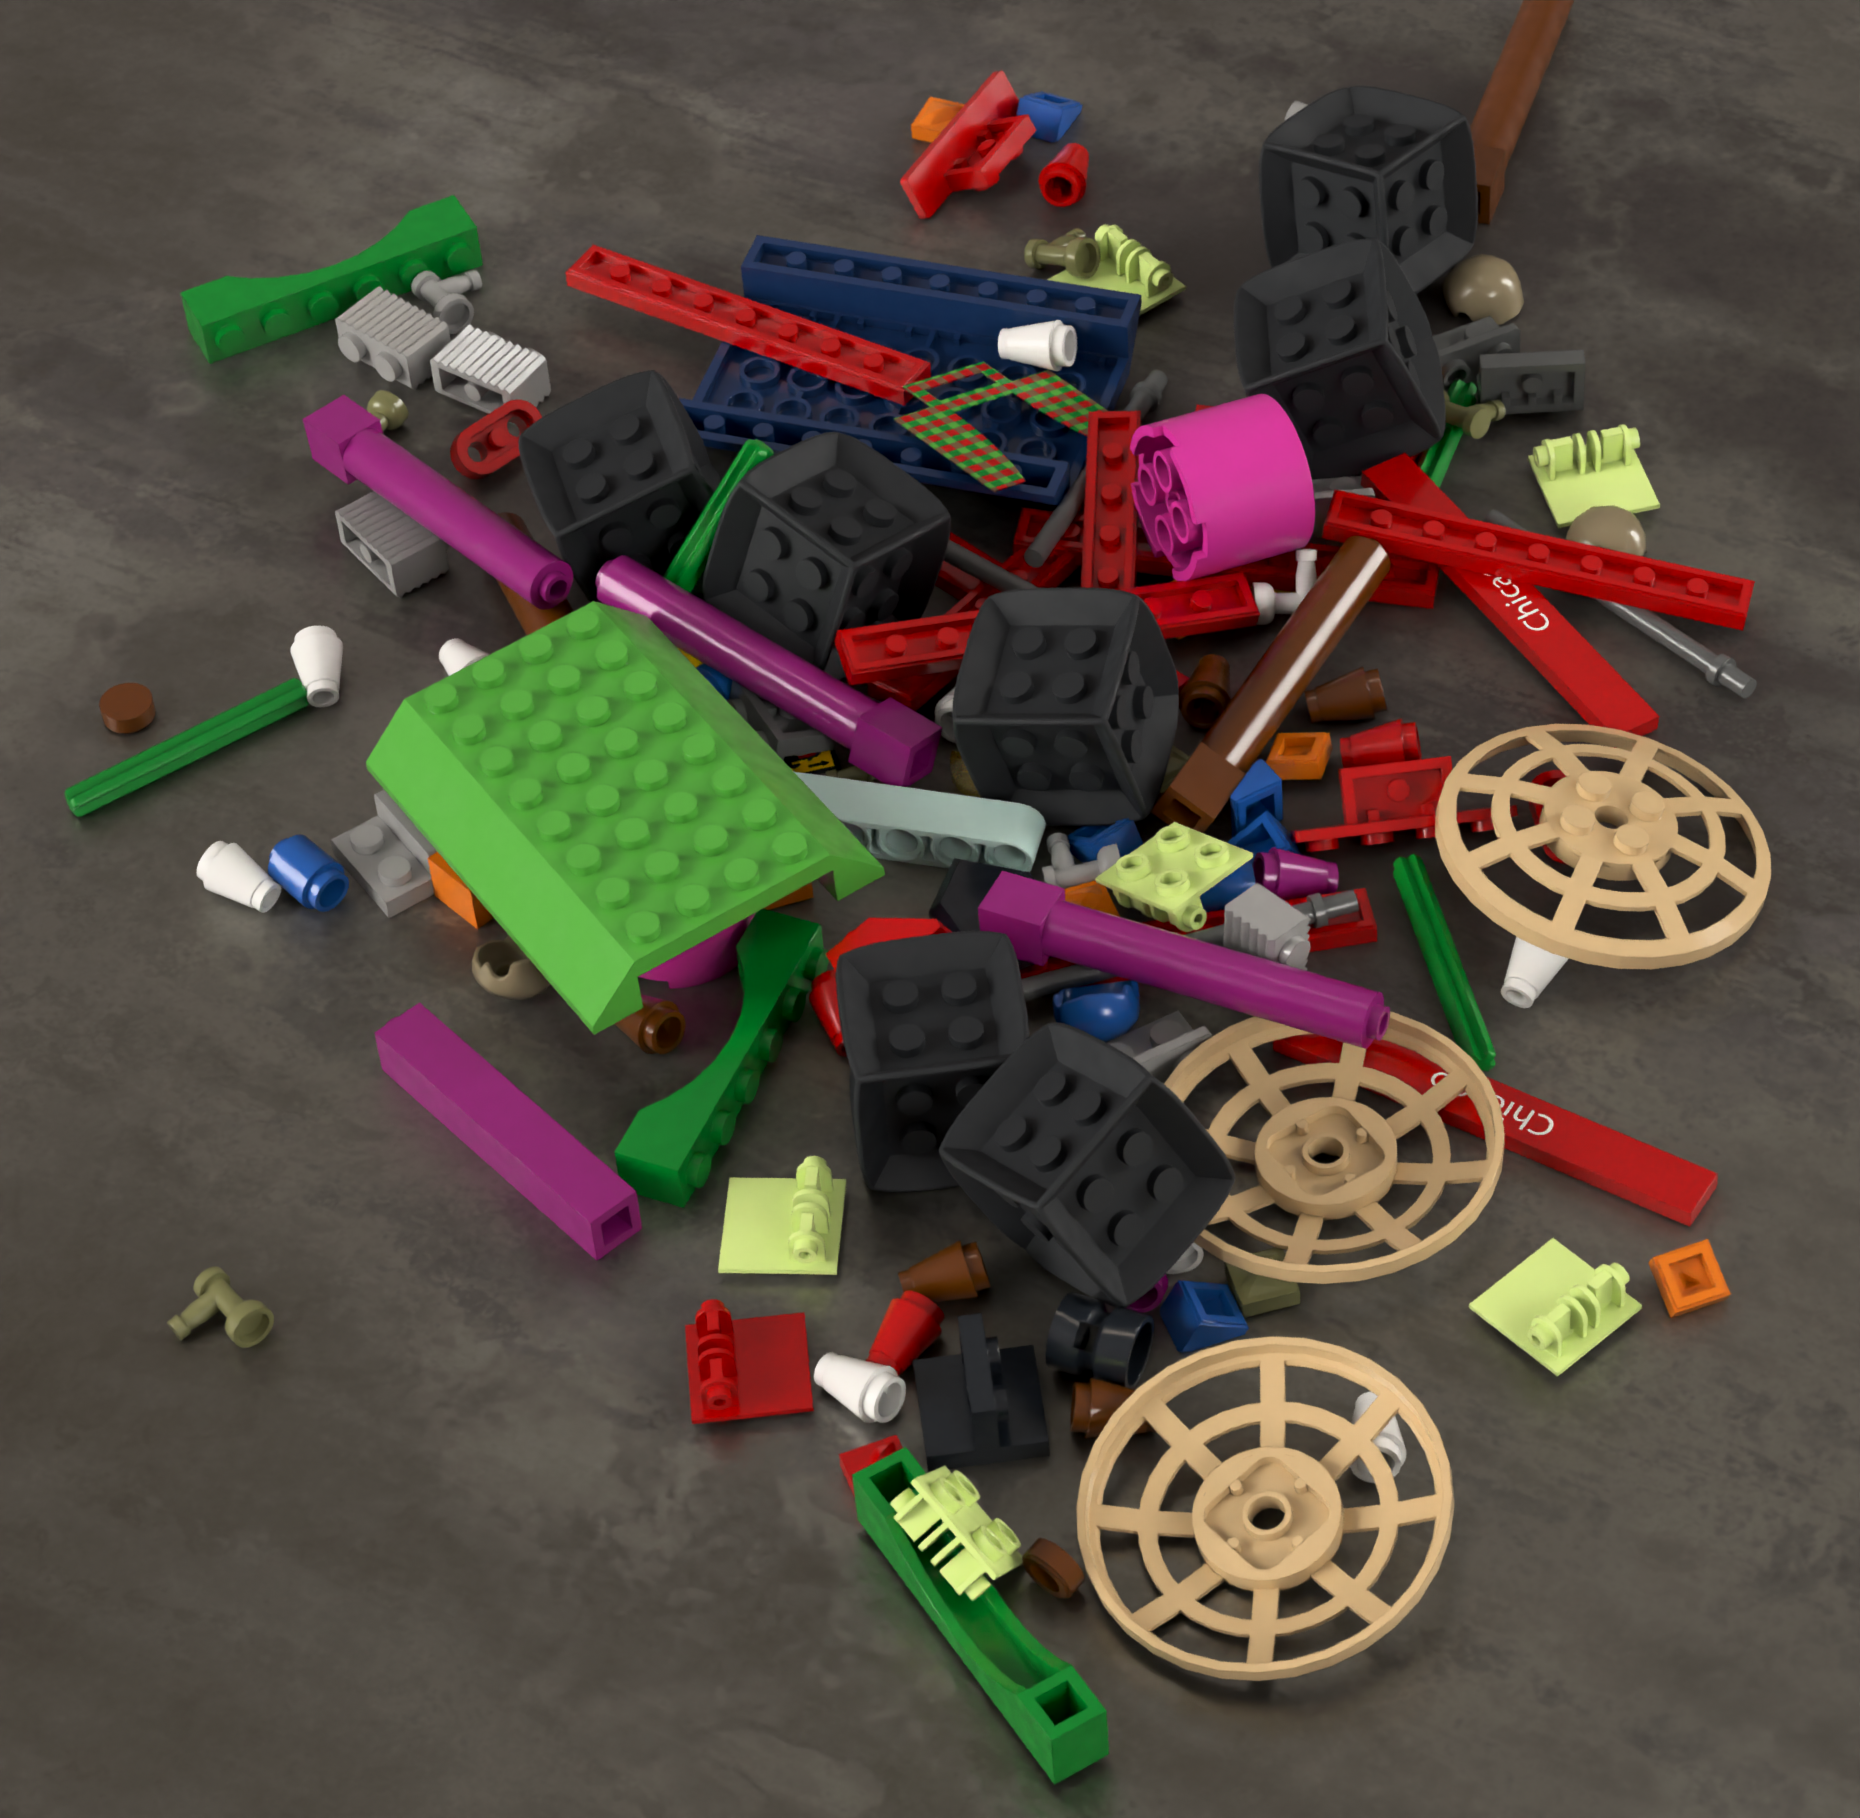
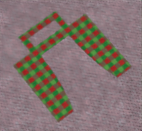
M982 361L903 386L905 390L929 407L894 418V421L991 491L997 492L1024 483L1026 480L993 443L954 412L1014 394L1052 419L1078 433L1088 436V413L1108 410L1050 370L1011 381ZM979 373L984 374L995 382L994 384L943 400H938L926 391Z

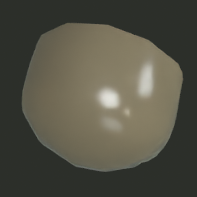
M1480 254L1460 261L1451 269L1442 284L1444 299L1452 315L1458 317L1459 312H1463L1473 322L1491 316L1497 325L1503 324L1518 315L1524 304L1520 281L1514 268L1504 259L1491 255Z
M1615 505L1589 508L1575 518L1566 536V540L1643 556L1644 553H1647L1646 536L1641 522L1632 512Z
M509 935L504 940H491L475 949L472 959V973L475 980L485 991L496 997L508 1000H525L544 992L551 985Z

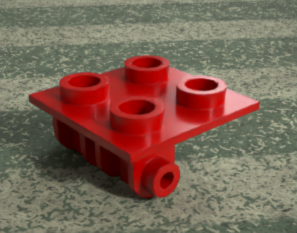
M710 1299L701 1304V1309L695 1315L696 1324L685 1325L692 1424L814 1411L805 1312L732 1320L730 1310L725 1307L722 1301Z

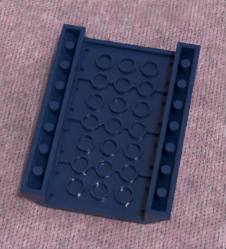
M761 235L756 236L741 265L745 298L930 362L931 377L982 361L1011 381L1050 370L1011 361L1010 359H1001L998 352V337L1003 328L1011 329L1013 327L1061 320L1064 325L1074 327L1077 335V354L1072 366H1063L1061 370H1050L1108 411H1114L1130 373L1142 303L1141 295ZM724 341L721 342L693 399L679 398L706 448L739 453L747 440L758 439L769 446L775 455L812 436L827 432H840L867 444L919 483L1058 506L1086 466L1087 436L1052 419L1016 395L1010 394L954 412L993 443L1026 480L1024 483L993 492L894 421V418L929 407L917 397L913 396L904 406ZM979 373L926 391L938 400H943L994 384L995 382L984 374Z

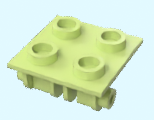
M1107 224L1100 226L1095 233V240L1100 250V263L1093 276L1090 278L1074 277L1065 269L1048 279L1049 281L1139 294L1142 300L1140 315L1186 290V286L1173 277L1169 264L1157 260L1152 256L1151 251L1142 246L1137 240H1128V237L1123 234V230L1117 225L1109 226Z
M1622 424L1615 428L1601 430L1600 441L1595 430L1588 431L1586 445H1584L1581 434L1575 433L1572 435V439L1570 436L1553 440L1544 439L1541 446L1533 447V455L1528 456V461L1558 528L1571 526L1577 516L1594 506L1615 505L1632 513L1660 508L1659 501L1634 450L1640 447V437L1636 427L1628 429L1625 424Z
M1173 822L1169 826L1160 829L1154 837L1130 854L1118 859L1116 864L1097 876L1095 880L1096 883L1112 889L1120 905L1140 910L1142 914L1153 917L1160 922L1170 921L1179 930L1190 932L1202 928L1206 922L1207 914L1202 907L1200 896L1251 860L1253 853Z
M819 1156L807 1157L798 1166L796 1178L729 1177L718 1272L837 1275L846 1179H832L831 1169L827 1166V1162Z
M1552 1238L1469 1304V1308L1558 1377L1641 1310L1642 1304L1625 1292V1284L1629 1282V1275L1623 1266L1618 1263H1612L1610 1266L1602 1264L1594 1269Z
M946 1466L919 1476L910 1482L919 1492L918 1495H915L910 1488H907L890 1503L897 1512L893 1518L913 1541H917L940 1519L944 1522L918 1546L922 1552L933 1545L949 1530L956 1536L930 1561L934 1566L947 1558L961 1544L964 1545L965 1548L939 1570L959 1596L965 1592L974 1601L992 1585L984 1576L986 1573L992 1580H995L1023 1564L1022 1555L1017 1551L1021 1547L1018 1537L1002 1520L995 1518L992 1521L976 1502L980 1499L977 1489L958 1470H954L951 1473Z

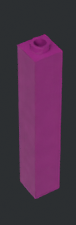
M420 1002L400 1016L392 1018L385 1026L374 1032L382 1070L596 1261L642 1229L636 1190Z

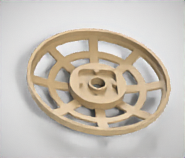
M1549 724L1525 727L1500 734L1476 746L1458 761L1445 780L1435 813V837L1441 859L1452 880L1469 901L1494 923L1521 940L1552 954L1586 964L1617 969L1652 970L1682 966L1708 958L1732 945L1750 929L1762 910L1771 879L1770 851L1764 832L1750 808L1727 783L1707 767L1678 750L1650 738L1618 729L1586 724ZM1561 742H1586L1592 744L1563 745ZM1529 744L1539 749V751L1518 760L1505 771L1502 777L1468 774L1479 763L1503 751ZM1577 757H1602L1623 761L1625 764L1619 774L1606 771H1589ZM1551 761L1566 776L1552 787L1520 780L1534 768ZM1667 766L1674 768L1683 775L1697 782L1709 793H1711L1714 797H1705L1693 784L1686 780L1682 775L1678 774L1677 772L1673 771ZM1648 770L1674 785L1686 797L1663 798L1654 789L1641 781ZM1459 791L1494 794L1491 801V819L1498 838L1497 840L1468 852L1461 838L1457 822V797ZM1510 797L1543 805L1539 825L1516 831L1510 814ZM1701 815L1708 832L1709 849L1679 835L1676 817ZM1718 816L1735 817L1747 835L1756 857L1754 878L1724 859L1726 852L1725 833ZM1599 822L1611 823L1618 828H1607L1601 825ZM1547 845L1560 860L1574 868L1571 878L1546 865L1530 849ZM1672 853L1700 867L1689 878L1670 887H1667L1659 872L1666 865ZM1511 857L1516 865L1534 880L1550 890L1563 895L1553 920L1532 912L1510 898L1488 879L1482 869ZM1716 877L1745 896L1742 902L1725 918L1705 929L1688 933L1677 905L1685 903L1701 894L1713 883ZM1596 878L1613 881L1638 879L1645 892H1618L1593 887ZM1585 904L1617 911L1644 912L1654 910L1666 938L1655 940L1618 939L1589 934L1576 930L1575 927Z
M1390 1012L1389 1024L1381 1040L1413 1050L1439 1065L1448 1073L1446 1077L1423 1095L1394 1076L1372 1068L1363 1067L1366 1049L1344 1042L1339 1063L1305 1064L1268 1074L1252 1048L1275 1040L1313 1033L1255 1016L1231 1025L1201 1043L1178 1064L1164 1084L1184 1102L1197 1084L1215 1068L1231 1060L1248 1085L1224 1104L1213 1119L1209 1130H1206L1227 1158L1255 1165L1259 1186L1233 1196L1229 1194L1208 1225L1229 1220L1237 1228L1254 1239L1276 1248L1287 1250L1283 1262L1256 1256L1227 1244L1205 1229L1194 1242L1220 1260L1256 1275L1300 1283L1331 1284L1355 1282L1395 1273L1426 1260L1455 1241L1476 1221L1491 1199L1502 1171L1505 1137L1501 1106L1488 1078L1473 1058L1451 1039L1421 1022L1394 1012ZM1335 1083L1332 1097L1311 1098L1294 1104H1290L1281 1092L1305 1084ZM1359 1086L1366 1087L1385 1094L1402 1104L1405 1108L1385 1120L1373 1109L1356 1102ZM1465 1091L1474 1103L1483 1124L1487 1148L1486 1160L1450 1163L1449 1136L1437 1112ZM1259 1102L1271 1117L1262 1127L1256 1142L1228 1136V1133L1238 1119ZM1421 1124L1431 1144L1432 1164L1398 1163L1396 1140ZM1320 1153L1341 1157L1329 1164L1318 1163L1312 1159ZM1480 1182L1479 1188L1469 1204L1446 1226L1423 1241L1408 1230L1415 1226L1433 1208L1442 1195L1445 1185ZM1393 1184L1426 1185L1417 1201L1396 1219L1378 1204ZM1271 1204H1276L1283 1210L1299 1216L1294 1234L1291 1236L1265 1227L1247 1214ZM1356 1215L1372 1230L1371 1232L1349 1238L1318 1239L1324 1220L1342 1219ZM1384 1242L1397 1251L1390 1255L1358 1263L1334 1265L1309 1264L1312 1254L1350 1253L1371 1248Z
M1268 1336L1235 1340L1198 1351L1160 1371L1137 1388L1113 1413L1094 1442L1082 1472L1076 1505L1077 1537L1088 1577L1104 1608L1129 1636L1154 1655L1186 1670L1221 1679L1264 1681L1291 1678L1331 1667L1367 1649L1394 1629L1421 1600L1439 1570L1450 1539L1454 1495L1451 1468L1440 1433L1424 1405L1400 1379L1373 1360L1338 1345L1308 1338ZM1285 1366L1306 1367L1336 1374L1367 1388L1378 1397L1353 1425L1345 1418L1323 1408L1298 1402H1286ZM1260 1367V1403L1246 1404L1223 1411L1200 1422L1191 1430L1166 1405V1403L1180 1393L1208 1379L1241 1369ZM1396 1413L1411 1427L1425 1451L1434 1479V1495L1399 1501L1391 1468L1379 1448L1373 1443ZM1147 1421L1170 1448L1162 1456L1151 1473L1141 1497L1140 1508L1103 1505L1104 1489L1115 1461L1132 1435ZM1286 1423L1317 1429L1335 1437L1339 1442L1318 1462L1298 1450L1285 1448ZM1260 1424V1447L1240 1452L1221 1462L1205 1446L1231 1431ZM1360 1458L1375 1481L1380 1505L1343 1508L1335 1481ZM1187 1463L1204 1480L1195 1497L1192 1512L1160 1511L1168 1486L1179 1469ZM1275 1508L1285 1513L1283 1521L1272 1529L1263 1530L1252 1525L1253 1518L1264 1509ZM1435 1520L1433 1538L1423 1566L1411 1586L1393 1606H1389L1368 1591L1376 1583L1389 1562L1397 1540L1398 1527ZM1100 1530L1138 1534V1542L1144 1565L1156 1588L1162 1594L1161 1596L1136 1612L1131 1613L1120 1599L1108 1576L1101 1551ZM1379 1530L1372 1554L1355 1579L1351 1578L1331 1561L1341 1544L1343 1534ZM1158 1536L1195 1538L1199 1551L1206 1563L1178 1584L1172 1578L1163 1561ZM1313 1579L1333 1596L1328 1602L1308 1612L1278 1619L1279 1595L1282 1590L1296 1587ZM1223 1581L1241 1589L1254 1591L1251 1620L1220 1614L1201 1605L1197 1601ZM1347 1609H1350L1370 1624L1358 1634L1326 1650L1292 1660L1273 1662L1276 1637L1290 1636L1316 1628L1338 1617ZM1182 1613L1190 1620L1213 1631L1237 1637H1248L1247 1662L1217 1661L1186 1653L1164 1642L1151 1631Z

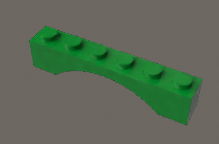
M455 195L408 211L400 223L379 242L361 253L332 266L283 277L243 278L225 276L180 293L188 329L209 364L336 319L378 286H381L384 291L388 290L391 295L399 296L412 291L413 279L423 271H432L441 280L482 266L483 261L477 227Z
M764 908L756 912L736 946L744 999L740 1018L730 1040L716 1059L692 1082L667 1098L640 1109L614 1152L618 1176L636 1190L637 1195L684 1208L695 1188H702L710 1174L712 1159L720 1145L726 1146L729 1143L735 1129L736 1117L744 1103L750 1104L755 1098L760 1075L768 1062L773 1063L778 1058L782 1048L783 1035L791 1021L797 1022L802 1016L806 1004V995L811 988L812 981L818 975L827 971L829 959L826 953L828 950L824 949L821 924Z
M907 1447L852 1474L858 1521L1054 1785L1109 1755L1107 1711L1075 1668L1056 1657L1036 1640L1008 1608L993 1585L972 1601L965 1592L959 1596L939 1572L940 1569L965 1548L964 1545L961 1544L938 1565L934 1566L930 1562L956 1538L951 1530L947 1531L923 1552L918 1548L931 1533L944 1523L942 1519L917 1541H913L893 1518L897 1512L890 1503L907 1488H910L915 1495H918L919 1492L910 1482L926 1474Z

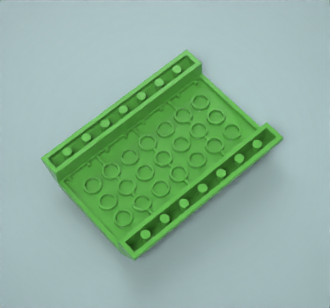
M595 601L405 698L366 761L367 770L594 1035L643 1008L638 977L816 879L839 901L885 875L884 867L647 616Z

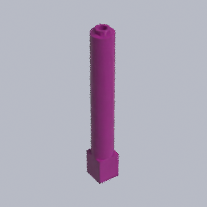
M342 395L303 418L313 460L349 485L359 480L538 609H551L568 596L573 583V571L569 564L385 436L380 419L353 400Z
M627 555L607 561L599 570L595 581L599 602L647 616L680 650L850 750L849 763L887 785L910 787L932 772L943 727L891 697L881 703L874 701Z
M1006 871L1001 872L978 907L980 931L1006 934L1014 947L1017 959L1044 966L1051 956L1364 1049L1368 1048L1374 1039L1380 1041L1385 1035L1389 1024L1390 1008L1384 1006V996L1381 992L1065 901V888Z

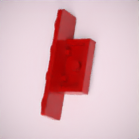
M1003 71L993 72L901 178V186L920 219L930 218L954 191L974 189L979 192L995 185L1000 179L999 174L1010 161L1022 154L1024 144L1035 133L1036 128L1028 114L1016 116L1019 99Z
M1451 756L1338 769L1344 824L1290 831L1292 841L1295 843L1305 842L1306 852L1338 849V838L1360 835L1361 845L1395 842L1393 831L1415 829L1416 839L1435 837V813L1445 780L1453 770ZM1510 804L1511 817L1518 816L1517 805ZM1491 807L1457 811V822H1471L1472 832L1494 830L1491 819Z

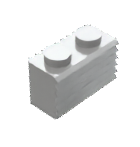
M378 286L335 319L339 337V348L349 360L353 362L361 360L376 368L377 372L389 382L397 380L415 390L419 383L423 384L426 378H431L430 360L451 341L449 327L445 321L441 322L438 317L433 318L430 313L426 314L423 309L419 310L416 305L412 307L409 301L405 303L402 297L398 299L395 294L391 295L388 290L384 291L381 286Z
M471 324L467 325L430 360L436 392L488 414L506 402L516 399L528 401L537 408L539 401L543 402L544 397L549 396L551 392L547 360L542 354L532 348L525 347L522 349L518 344L514 346L511 341L505 342L502 337L494 332L484 331L482 333L478 327L474 329Z
M373 491L335 511L341 542L397 597L402 598L405 592L411 593L414 587L420 588L423 582L428 584L431 578L437 579L440 573L446 574L449 565L446 550L449 549L450 545Z
M1256 883L1225 905L1223 947L1307 971L1308 968L1305 965L1308 959L1306 958L1311 947L1308 941L1310 935L1307 932L1310 929L1308 923L1311 919L1261 884Z

